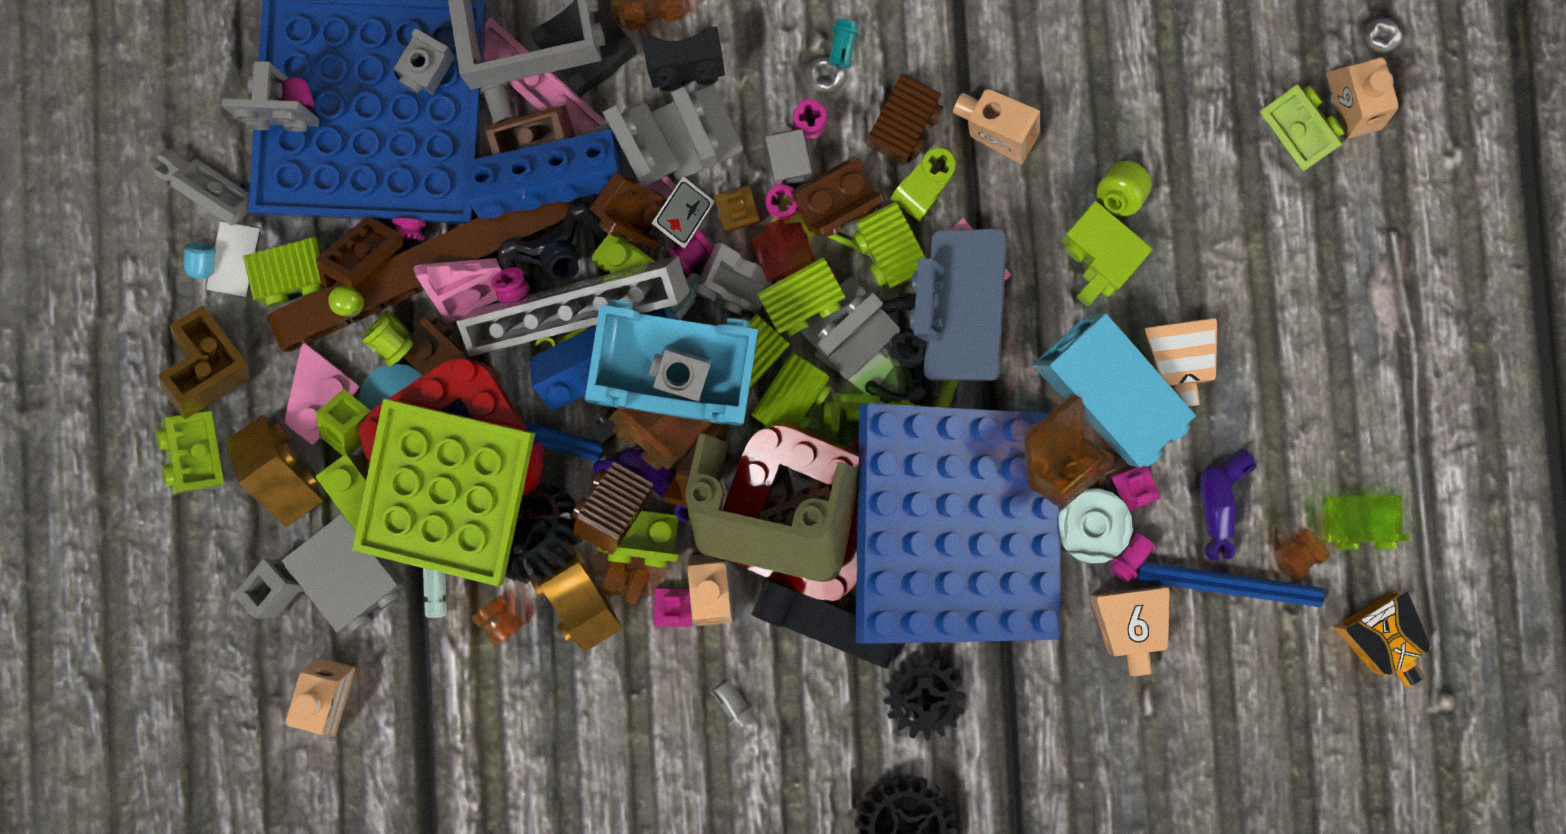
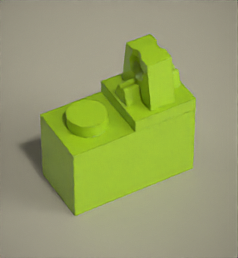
M1097 201L1084 212L1060 240L1066 245L1064 250L1071 258L1079 263L1084 260L1088 264L1084 269L1085 273L1082 275L1088 283L1076 296L1087 307L1100 293H1103L1108 298L1119 290L1153 250Z

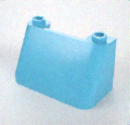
M609 300V306H599L585 400L588 403L741 426L744 424L758 329L750 328V321L727 318L726 325L714 326L640 314V312L632 310L633 303L627 301ZM665 346L710 360V368L699 402L653 388L655 377L648 375L655 353L663 355ZM680 362L671 364L667 369L668 377L674 382H683L690 374L689 368Z

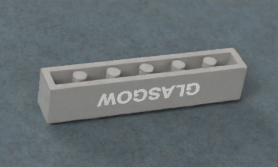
M676 256L526 295L512 303L500 302L473 309L456 322L467 353L471 357L597 325L599 306H609V300L633 303L632 310L638 311L641 314L677 305L690 291L679 257Z

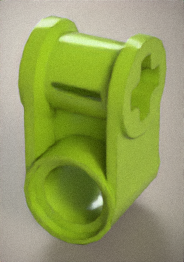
M944 148L930 150L915 169L904 178L890 199L893 202L896 201L898 206L920 222L940 196L939 194L950 182L956 165L954 156ZM940 161L945 163V174L941 171L936 175L931 173L932 164L930 162L933 164H938Z
M388 310L360 335L361 341L382 358L389 367L398 362L413 345L410 331Z

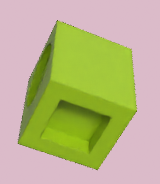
M343 389L316 411L319 436L341 455L352 454L362 445L358 433L359 426L365 421L371 410Z

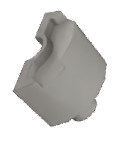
M716 243L694 290V294L714 302L715 298L722 302L720 306L722 310L738 317L741 316L743 311L758 315L762 302L757 293L770 287L775 275L758 264L740 257L741 254L723 243Z

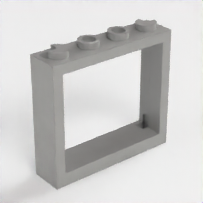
M448 0L460 76L470 90L602 61L600 46H605V38L600 23L595 24L593 12L599 11L598 0H577L584 40L481 63L471 0Z

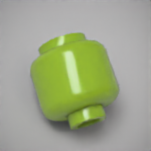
M1119 161L1111 165L1099 182L1096 192L1098 201L1113 215L1120 217L1133 215L1142 207L1151 192V177L1145 168L1138 163Z

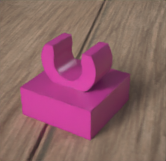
M1144 465L1141 468L1135 467L1132 470L1110 478L1115 494L1125 502L1129 511L1161 499L1148 467Z
M655 588L654 626L692 627L689 588Z

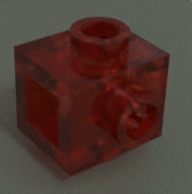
M784 220L771 222L763 227V234L751 240L757 254V260L763 269L767 282L784 279L816 262L809 245L808 236L803 230L801 222L785 224Z

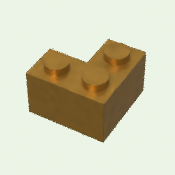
M204 306L199 307L169 325L174 343L186 358L160 373L158 377L163 392L184 420L250 380L248 363Z
M261 415L226 440V444L238 483L285 527H288L323 502L318 488L321 484L315 476L317 474L311 467L303 468L298 463V457L288 445L291 438L283 426L279 423L273 425L264 415Z

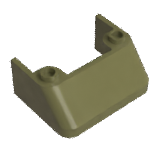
M699 433L685 493L693 536L698 550L707 556L813 581L828 582L835 579L842 569L858 499L859 469L846 463L837 462L829 501L816 498L803 501L795 511L792 526L722 511L725 491L720 482L729 443Z

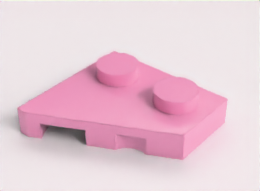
M496 258L420 264L413 267L417 279L447 324L462 318L473 309L487 306L498 300L496 291L491 286V280L503 269Z
M304 343L300 348L284 423L310 444L318 446L323 439L319 436L316 411L343 389L356 398L360 393L361 385L309 344Z

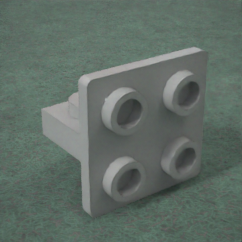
M254 61L253 73L249 74L247 81L248 93L252 97L251 99L223 98L221 101V107L231 113L234 119L244 122L249 129L269 130L270 125H283L284 129L288 131L305 132L307 131V126L319 127V118L297 101H281L283 93L281 83L285 82L288 77L270 62Z
M714 85L707 86L688 95L685 87L671 92L672 103L651 112L679 164V169L673 172L677 181H680L683 176L688 178L743 152V146Z
M642 103L622 114L615 105L603 111L605 123L581 134L586 135L611 129L620 148L624 176L645 186L679 169V164L646 103Z
M849 277L840 285L845 295V299L839 302L842 309L824 319L821 318L820 314L806 320L809 327L801 331L846 380H849L887 345L896 333L900 332V328L881 309L883 303L874 293L869 296L852 277Z

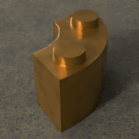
M575 549L576 555L568 556L565 559L566 567L558 566L555 568L554 577L545 573L541 582L532 579L530 582L536 593L541 598L546 595L562 621L558 624V627L568 643L575 641L582 651L586 652L623 628L604 592H599L588 574L590 572L589 568Z

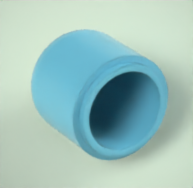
M194 242L187 244L184 247L183 269L185 273L194 279L210 277L215 269L216 249L207 243Z

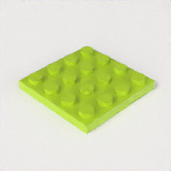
M383 399L352 551L498 587L503 585L535 433L397 400Z

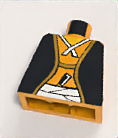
M1392 590L1334 626L1336 632L1373 673L1386 677L1396 672L1405 687L1412 686L1425 678V674L1415 659L1431 649V645L1407 591Z

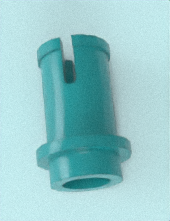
M837 19L836 24L831 27L834 36L828 65L836 67V64H839V68H851L855 37L860 35V31L857 29V22L848 19Z

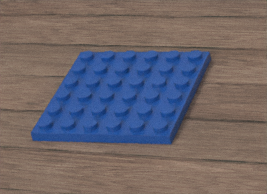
M262 0L258 61L270 62L288 78L298 77L308 83L315 103V107L310 112L319 118V127L307 126V131L294 132L285 130L283 125H270L269 130L253 131L248 212L253 215L361 220L368 216L374 220L392 221L393 218H410L423 220L427 223L465 224L474 220V210L467 200L464 161L478 159L481 94L480 88L470 90L460 76L448 0ZM471 1L481 63H483L487 6L484 1ZM415 28L446 45L455 56L433 95L423 89L417 94L399 83L401 76L394 70V67L413 38L411 34ZM425 57L420 58L416 65L417 68L424 65Z
M860 404L856 643L1060 640L1061 538L1058 516L1061 509V481H1058V476L1061 475L1062 414Z

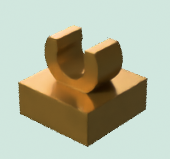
M749 185L714 196L725 233L760 223Z

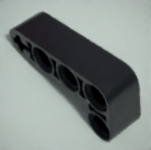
M769 578L765 579L751 613L752 616L781 628L786 627L886 669L889 668L898 643H856L855 613L824 600L807 596Z

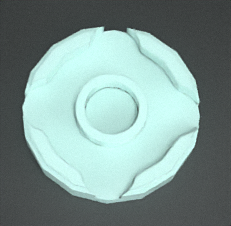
M1101 488L1085 489L1071 495L1062 505L1058 516L1062 545L1073 557L1090 564L1105 563L1118 556L1128 546L1133 532L1132 516L1125 502L1113 492Z

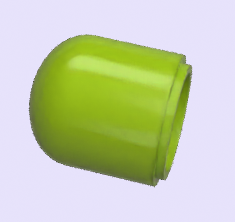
M341 285L330 292L328 304L337 315L353 317L363 309L364 298L356 288L352 289L346 285Z

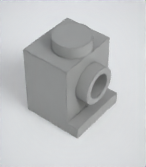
M415 28L411 34L413 38L394 67V70L401 76L399 83L417 94L423 89L433 95L455 56L446 45ZM425 57L424 65L417 68L416 65L420 58Z
M263 558L236 593L245 603V610L257 619H277L299 591L304 592V590L281 560Z

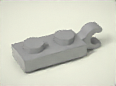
M166 149L157 156V159L164 162V164L155 169V174L165 181L171 180V187L229 225H234L249 214V193L203 162L194 159L188 163L171 149Z

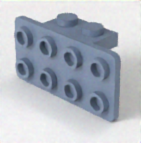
M1001 229L937 231L932 236L931 258L918 259V269L914 271L912 276V287L914 293H916L915 308H912L910 312V326L914 331V335L926 342L924 375L930 380L993 381L999 377L1007 235Z

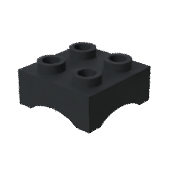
M574 0L558 15L530 32L541 50L584 40L577 0ZM599 0V11L593 12L595 24H601L605 38V46H600L602 61L558 70L578 97L583 96L637 54L633 42L618 26Z
M717 26L704 28L697 35L680 41L661 40L657 37L642 39L647 71L653 88L660 87L661 91H671L681 88L682 83L696 81L699 85H706L717 82L719 80L718 77L725 76Z

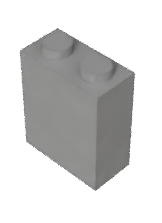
M342 513L281 561L336 633L348 629L353 633L370 620L367 614L379 605L381 609H384L401 596L397 590L406 583L387 559L352 551L356 531Z

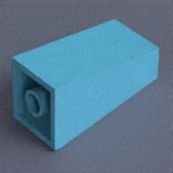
M1106 313L1085 315L1032 364L1036 371L1130 466L1141 468L1143 465L1148 467L1153 464L1163 453L1160 449L1170 440L1176 441L1185 435L1190 429L1188 423L1196 417L1193 411Z

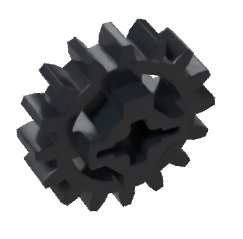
M919 656L918 665L916 666L905 660L904 666L906 670L902 673L897 669H893L892 673L897 680L895 683L885 682L884 685L888 690L892 691V695L883 697L884 704L893 705V708L886 713L888 718L899 717L896 724L897 730L901 731L906 726L910 727L909 736L913 739L918 734V731H923L926 740H930L931 731L936 730L941 737L945 736L943 726L948 723L950 726L956 727L957 723L953 718L954 713L964 714L965 712L961 706L957 705L958 700L966 698L964 692L956 691V687L963 683L960 677L950 679L949 676L952 674L953 668L948 665L942 670L939 669L940 660L938 658H934L931 665H926L925 658ZM930 673L943 679L948 689L936 688L931 683ZM915 675V683L908 690L901 691L903 684ZM926 688L930 695H936V697L928 700L926 707H922L919 701L913 699L921 696V689ZM948 705L943 715L934 720L936 711L941 706ZM901 707L913 708L918 713L919 722L908 718L903 713Z

